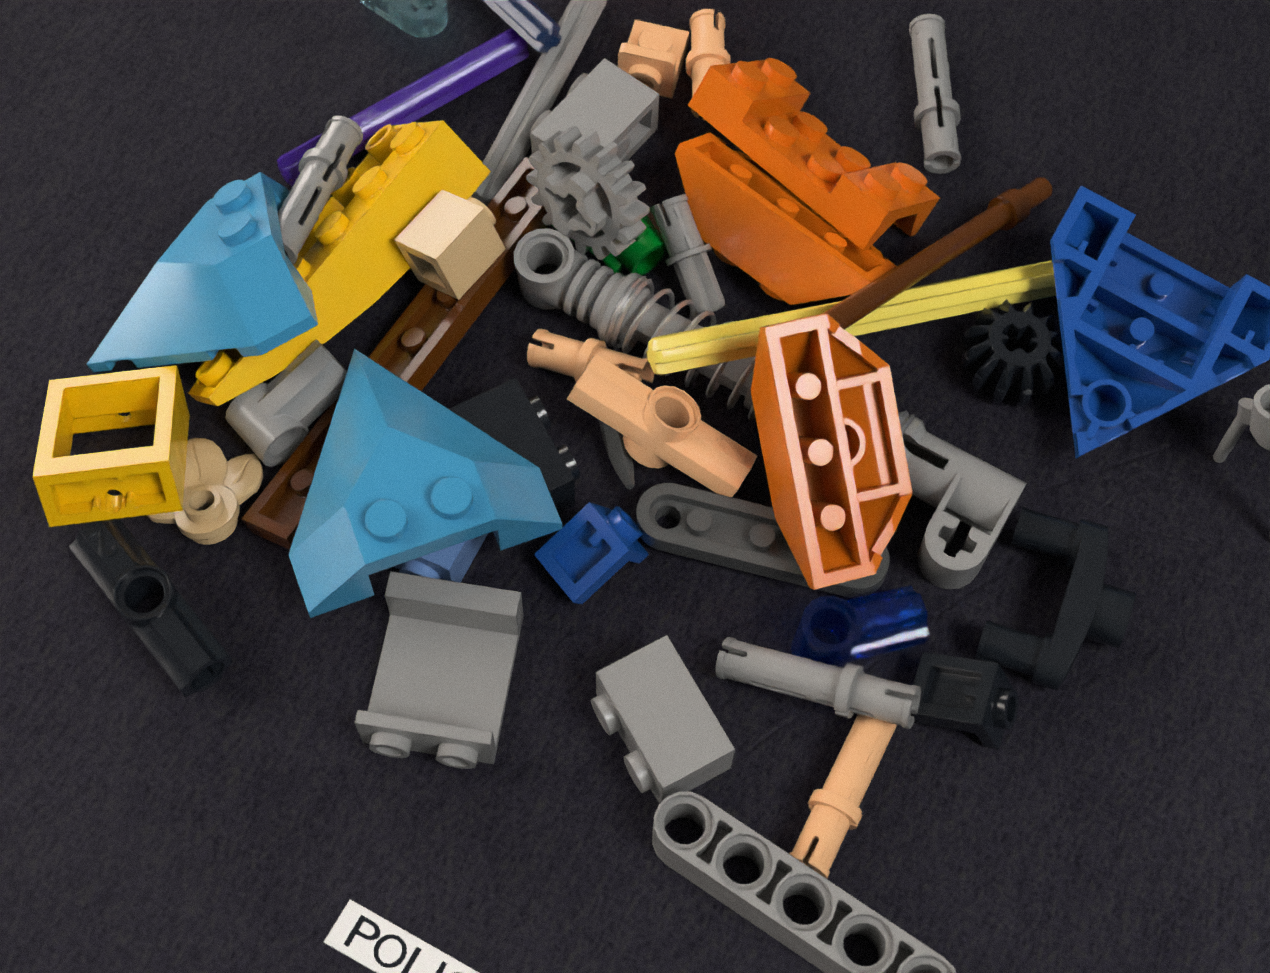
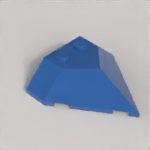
M1080 186L1050 240L1075 458L1270 360V286L1247 274L1230 288L1127 233L1136 214L1083 186Z

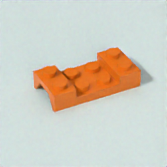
M767 58L766 60L749 62L738 61L737 63L711 65L688 106L862 251L868 250L893 223L910 237L916 235L940 199L938 195L925 186L927 179L920 171L901 162L870 168L869 160L860 152L850 147H841L826 134L828 129L822 121L809 113L800 112L810 92L795 81L797 75L794 70L777 59Z

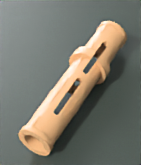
M858 714L823 788L814 790L808 801L811 813L792 852L789 854L806 866L813 868L815 872L826 879L830 874L829 870L847 831L856 829L862 818V811L859 806L897 724Z

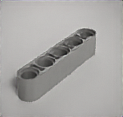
M677 792L667 796L659 804L654 815L652 845L656 855L674 871L824 973H956L955 968L943 956L703 796L693 792ZM688 818L700 826L703 836L694 843L679 844L667 835L665 827L674 819ZM734 856H745L758 866L760 878L750 884L736 883L726 875L723 864ZM792 895L808 897L815 903L819 919L809 925L797 924L786 916L783 909V901ZM852 934L863 935L869 938L875 944L878 951L877 963L871 966H860L853 963L844 951L843 939Z

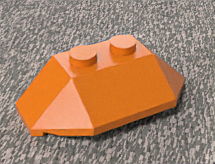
M711 132L679 143L675 156L685 194L688 198V204L702 240L707 244L710 243L715 255L720 260L729 265L739 267L760 283L761 289L772 298L785 301L789 305L852 295L897 267L892 261L885 258L882 252L874 245L868 250L862 251L752 158L742 152L732 150L726 146L722 139Z
M819 314L760 327L751 385V397L774 516L809 588L813 590L876 574L883 559L881 554L894 535L913 494L890 365L860 340L840 327V324L828 314Z

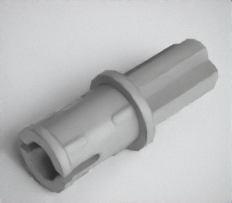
M678 195L662 201L663 205L656 204L650 207L670 257L665 260L667 267L674 266L686 300L691 299L695 305V317L705 311L712 310L715 312L721 309L725 304V300L707 252L712 250L710 243L704 244L688 204L687 195Z

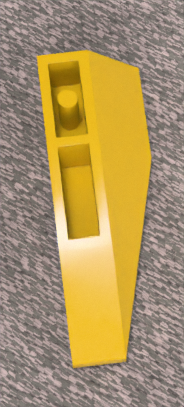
M443 120L421 123L411 122L410 124L401 125L388 124L382 127L367 142L365 147L369 152L356 168L351 167L347 169L348 175L343 186L331 193L332 197L325 204L319 219L314 224L294 264V267L312 290L318 325L263 355L243 357L237 348L219 350L213 360L204 361L196 372L198 380L188 392L189 395L198 402L220 406L285 370L316 339L321 344L330 340L372 306L411 268L394 239L442 189L467 200L491 172Z

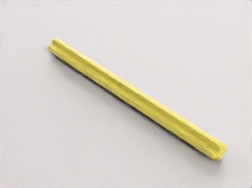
M1052 260L911 287L845 330L853 336H859L983 311L984 308H998L1006 299L1013 305L1056 296ZM841 301L654 337L648 342L647 360L653 373L661 376L755 357L760 327L819 315Z

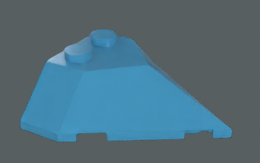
M262 172L245 181H231L220 188L214 195V198L204 204L153 266L87 362V366L93 372L111 371L116 364L115 362L120 360H130L137 368L210 361L214 359L219 350L237 348L243 357L258 356L317 326L318 320L312 290L284 251L278 212L290 191Z
M354 349L289 552V558L310 618L374 596L368 575L490 532L494 533L500 550H504L563 529L561 519L539 467Z

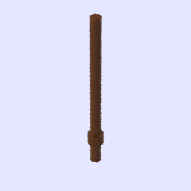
M1038 177L1019 190L1008 189L989 202L987 210L822 314H828L840 324V327L844 330L998 230H1011L1029 217L1032 208L1052 195L1050 182L1043 177Z

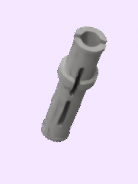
M924 14L914 18L909 25L918 95V105L914 110V120L916 128L922 132L924 168L929 172L942 174L955 170L961 164V154L958 149L956 126L959 124L961 117L959 104L952 99L950 68L944 33L945 22L941 16L936 14Z
M334 116L332 120L329 119L315 148L309 149L304 153L299 162L300 174L278 212L284 251L293 265L296 263L298 254L314 224L319 219V215L331 193L343 186L348 175L346 166L356 147L359 146L363 139V133L359 125L345 116Z
M726 637L722 643L723 649L729 650L728 653L719 650L716 661V676L720 679H729L830 706L836 710L835 715L848 719L856 713L897 724L905 729H911L915 721L914 717L910 716V714L917 715L921 697L920 686L907 685L865 674L863 666L847 663L842 668L738 641L732 637Z

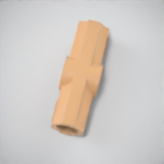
M596 353L567 397V400L623 434L625 449L638 463L649 468L658 469L670 464L716 494L733 497L757 458L756 454L703 422L699 406L684 390L667 385L653 390Z

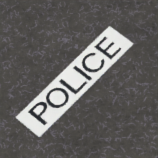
M351 899L324 943L376 973H479Z

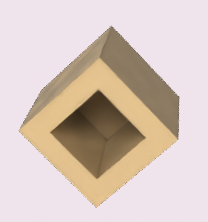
M443 189L394 239L418 281L458 300L505 251V247L494 228L496 219L490 209L475 198L470 197L466 200Z

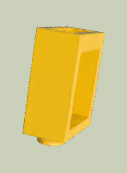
M177 365L49 380L32 476L49 527L183 511L190 414ZM119 413H131L127 416L119 415ZM155 424L153 446L70 456L73 434ZM117 490L121 494L117 496H112L108 494L107 491Z

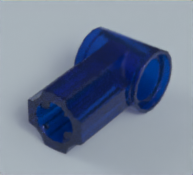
M909 585L849 600L835 596H821L812 600L804 609L791 644L792 654L843 667L846 662L925 644L930 634L927 624L928 613L921 594L916 593L912 586ZM818 628L829 630L837 636L840 642L837 644L823 643L814 636L811 630Z

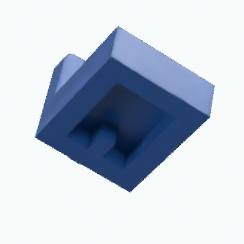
M591 502L583 507L562 527L563 529L559 530L534 554L570 600L578 604H583L628 561L640 564L649 555L637 540L643 533L637 523L623 509L616 506L611 510Z

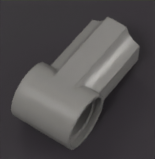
M316 339L269 384L261 383L238 395L230 403L225 419L266 466L280 465L290 458L308 435V426L339 398L347 370Z

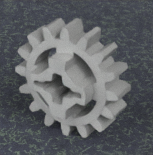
M572 126L563 133L559 130L539 144V150L529 157V162L535 169L526 175V179L533 186L537 187L539 191L531 197L532 203L544 206L547 214L542 219L545 225H553L558 232L569 239H573L578 252L586 254L592 249L598 260L604 259L610 253L617 256L636 241L635 238L645 231L646 226L641 219L650 212V207L637 198L638 195L646 190L645 184L632 181L629 173L635 165L632 160L624 162L620 160L617 156L618 145L614 141L603 147L600 145V139L596 130L591 129L582 136L578 127Z

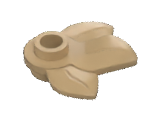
M206 438L189 439L187 444L183 511L146 516L156 523L177 524L178 529L183 535L199 544L210 545L225 540L234 532L237 526L240 512L239 505L255 494L261 486L263 469L256 454H245L227 461L221 448L213 441Z

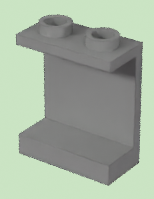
M390 571L385 592L390 618L368 711L357 710L355 725L362 742L370 744L369 749L371 751L393 758H406L409 756L410 751L434 754L438 762L455 768L472 769L476 767L477 762L494 764L524 617L521 592Z

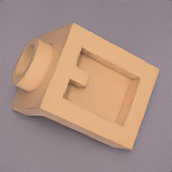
M635 20L628 43H622L620 46L618 67L659 93V96L672 99L688 49L689 31Z

